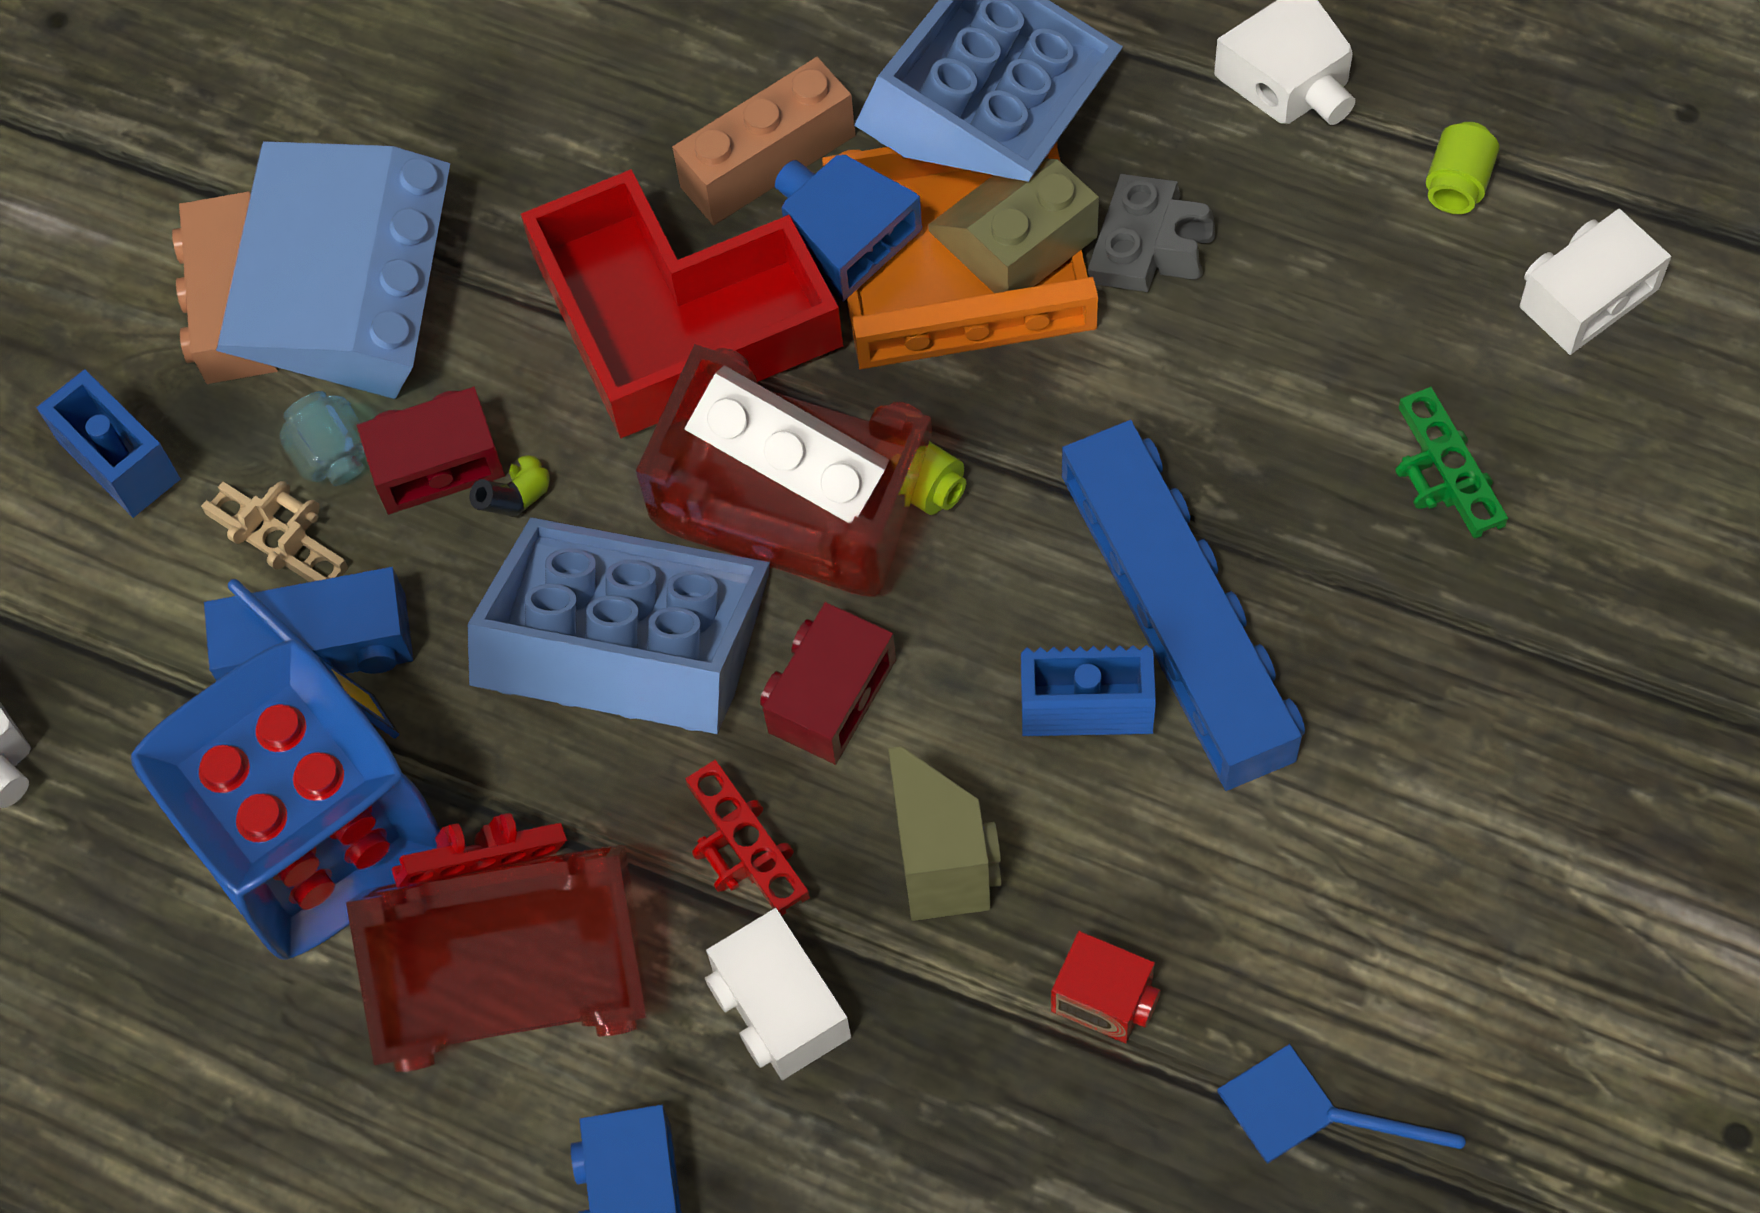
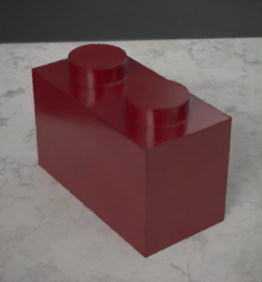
M475 386L462 391H446L435 396L431 401L403 410L384 411L372 420L356 425L374 485L388 515L469 489L480 479L493 481L505 477Z
M825 602L814 621L806 619L798 629L791 648V652L794 655L783 673L775 671L771 675L762 692L760 705L763 706L769 734L836 765L896 662V653L892 632Z

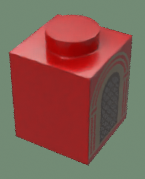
M1078 931L1051 990V1012L1126 1044L1135 1024L1144 1028L1147 1027L1157 1005L1161 990L1152 986L1155 962Z

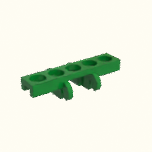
M1432 387L1401 398L1398 408L1421 446V452L1412 457L1410 455L1403 457L1395 472L1399 477L1408 476L1419 494L1413 501L1415 507L1418 509L1426 507L1432 509L1441 501L1445 503L1447 508L1455 505L1474 539L1481 537L1484 531L1497 527V529L1505 527L1508 516L1491 489L1493 484L1492 478L1488 473H1482L1465 445L1468 441L1464 431L1455 428ZM1423 401L1432 417L1421 418L1413 412L1412 406L1417 402ZM1438 426L1443 436L1430 440L1426 433L1427 430ZM1449 451H1455L1464 457L1465 464L1460 468H1449L1445 466L1441 458L1446 456ZM1434 462L1444 483L1430 488L1421 471L1432 467ZM1465 476L1470 477V478H1467V479H1465V480H1462V481L1456 483V481H1457L1459 478H1461V477H1465ZM1477 502H1482L1491 518L1483 520L1475 517L1471 511V506Z

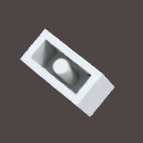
M1619 208L1601 222L1595 219L1587 222L1575 233L1569 245L1556 255L1547 252L1540 256L1529 267L1524 276L1527 282L1519 307L1571 355L1658 291L1671 255Z
M776 908L706 950L713 973L705 977L706 983L725 1013L734 1007L740 1013L748 1028L739 1032L752 1058L760 1068L771 1063L783 1081L851 1038L847 1016Z

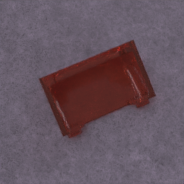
M694 344L636 469L646 509L651 520L668 533L739 557L770 562V567L861 596L879 595L891 568L932 435L931 417L923 415L920 410L912 405L903 402H893L890 405L875 408L870 421H865L772 392L889 459L885 471L859 516H854L853 521L848 523L684 429L713 376L724 365L757 384L756 377L749 368V362L738 352L727 348L712 350Z
M624 845L607 846L531 859L397 888L396 883L364 890L346 902L374 1065L393 1062L395 1072L418 1070L436 1064L434 1053L446 1049L449 1044L581 1022L582 1026H595L596 1034L599 1037L619 1035L636 1030V1020L646 1018L648 1015L630 872Z

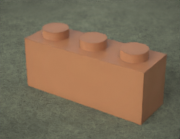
M815 57L672 146L681 189L714 226L774 188L777 175L790 161L798 160L807 167L855 137L852 95L818 57Z
M250 192L180 203L181 228H176L172 231L175 253L179 263L184 264L185 276L176 279L179 304L183 313L188 315V327L180 328L181 347L186 362L196 363L206 384L278 372L277 367L216 351Z

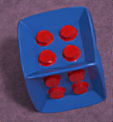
M292 639L272 646L224 675L161 721L143 738L131 754L132 766L141 782L193 852L210 871L260 941L279 959L287 960L320 945L394 892L397 886L392 868L401 865L399 861L401 856L437 848L435 837L440 832V829L419 789L401 772L394 755L383 738L337 679L310 650L297 640Z

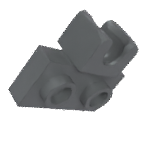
M1120 174L1087 269L1089 277L1094 278L1095 285L1143 292L1149 291L1157 267L1159 268L1160 275L1187 279L1202 277L1203 269L1199 263L1197 243H1210L1215 239V221L1212 210L1203 203L1179 200L1180 191L1177 181Z

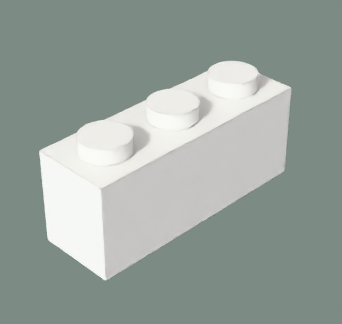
M725 365L713 376L684 428L686 431L851 525H854L889 461L886 457Z

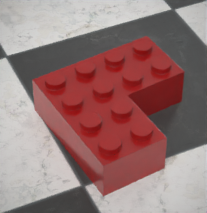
M632 169L521 213L535 261L620 439L696 408L713 376L724 365L756 383L843 346L839 307L790 215L677 260Z

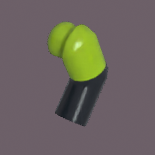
M525 455L519 457L518 461L521 466L511 464L509 474L512 481L508 484L485 479L476 481L470 490L469 499L471 505L481 511L510 517L518 516L547 492L550 482L548 470L542 468L540 460L535 456Z

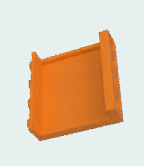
M1057 142L1045 159H1058L1060 161ZM889 147L864 151L847 150L839 154L847 155L914 191L920 196L922 230L846 299L859 370L1097 329L1098 295L1094 278L1087 276L1082 250L1034 287L994 293L929 232L928 224L993 175L905 158ZM836 155L823 157V166H825Z

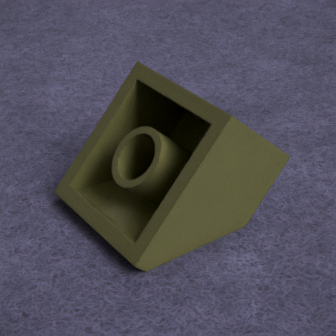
M1044 159L1029 182L996 175L991 176L928 224L929 232L992 292L1000 293L1034 287L1097 238L1099 196L1058 159Z
M904 747L888 748L911 921L990 910L989 887L1001 886L1000 851L995 821L982 823L979 799Z

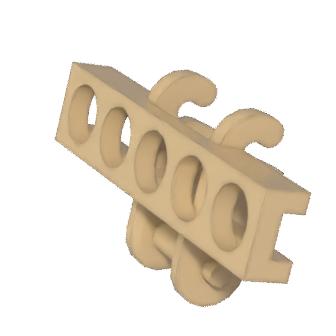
M280 481L273 487H270L262 499L257 496L250 499L230 485L222 482L218 486L220 491L211 502L206 500L201 506L207 516L228 529V539L236 544L246 540L268 555V565L276 570L286 566L309 582L340 577L348 570V566L343 558L305 534L307 528L318 519L319 503L315 500H309L303 504L290 496V485L285 481ZM227 501H235L240 504V510L236 515L230 516L220 509L221 505ZM281 506L294 513V516L287 522V525L273 516ZM263 521L262 527L259 530L253 532ZM276 530L285 532L278 540V547L270 548L265 545V539L271 532ZM302 546L310 549V555L305 561L301 562L293 556ZM321 561H328L334 565V568L329 576L324 577L313 570L314 565Z

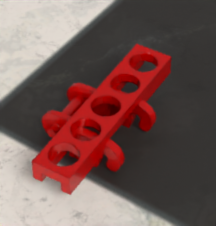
M716 759L685 778L688 788L716 826L717 832L707 838L703 836L698 839V845L692 851V855L696 860L706 858L719 876L714 883V887L718 892L729 888L733 891L738 888L740 881L748 877L752 884L755 883L771 907L773 909L776 908L781 916L787 913L786 909L800 900L803 903L810 898L809 891L787 861L793 855L791 846L788 843H781L776 846L757 819L763 812L762 805L758 800L746 803ZM707 776H714L722 790L716 795L707 796L700 788V782ZM731 800L736 809L721 818L717 812L718 806L722 802ZM745 826L755 827L759 832L758 840L751 846L738 845L734 840L735 833ZM728 843L741 860L740 863L731 869L718 852L719 849ZM767 851L758 858L753 860L754 856L757 853ZM785 877L794 892L786 898H778L770 888L771 883L776 878Z
M505 813L495 816L489 824L484 825L474 839V845L465 846L463 831L458 823L443 827L435 837L436 849L401 856L399 858L401 865L394 866L392 873L397 888L554 855L567 839L561 823L517 832L512 814Z

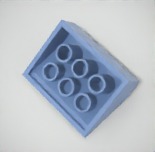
M938 0L878 75L854 126L905 158L1029 182L1119 55L1123 46L1050 0Z
M263 141L216 351L395 399L413 368L450 163L394 146Z
M530 517L468 622L469 686L495 690L502 694H515L556 702L563 706H576L616 714L629 719L637 718L677 726L690 731L718 734L735 695L768 579L770 562Z

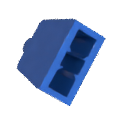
M836 155L816 174L798 160H792L781 169L776 177L775 188L788 198L781 208L783 217L790 215L825 283L843 302L922 230L920 196L847 155Z

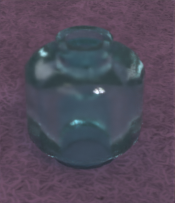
M318 391L299 399L284 412L283 418L286 422L281 427L279 439L304 479L310 482L330 480L333 486H339L352 480L364 470L365 467L361 461L365 457V452L356 426L363 422L347 399L339 395L328 396L326 392Z

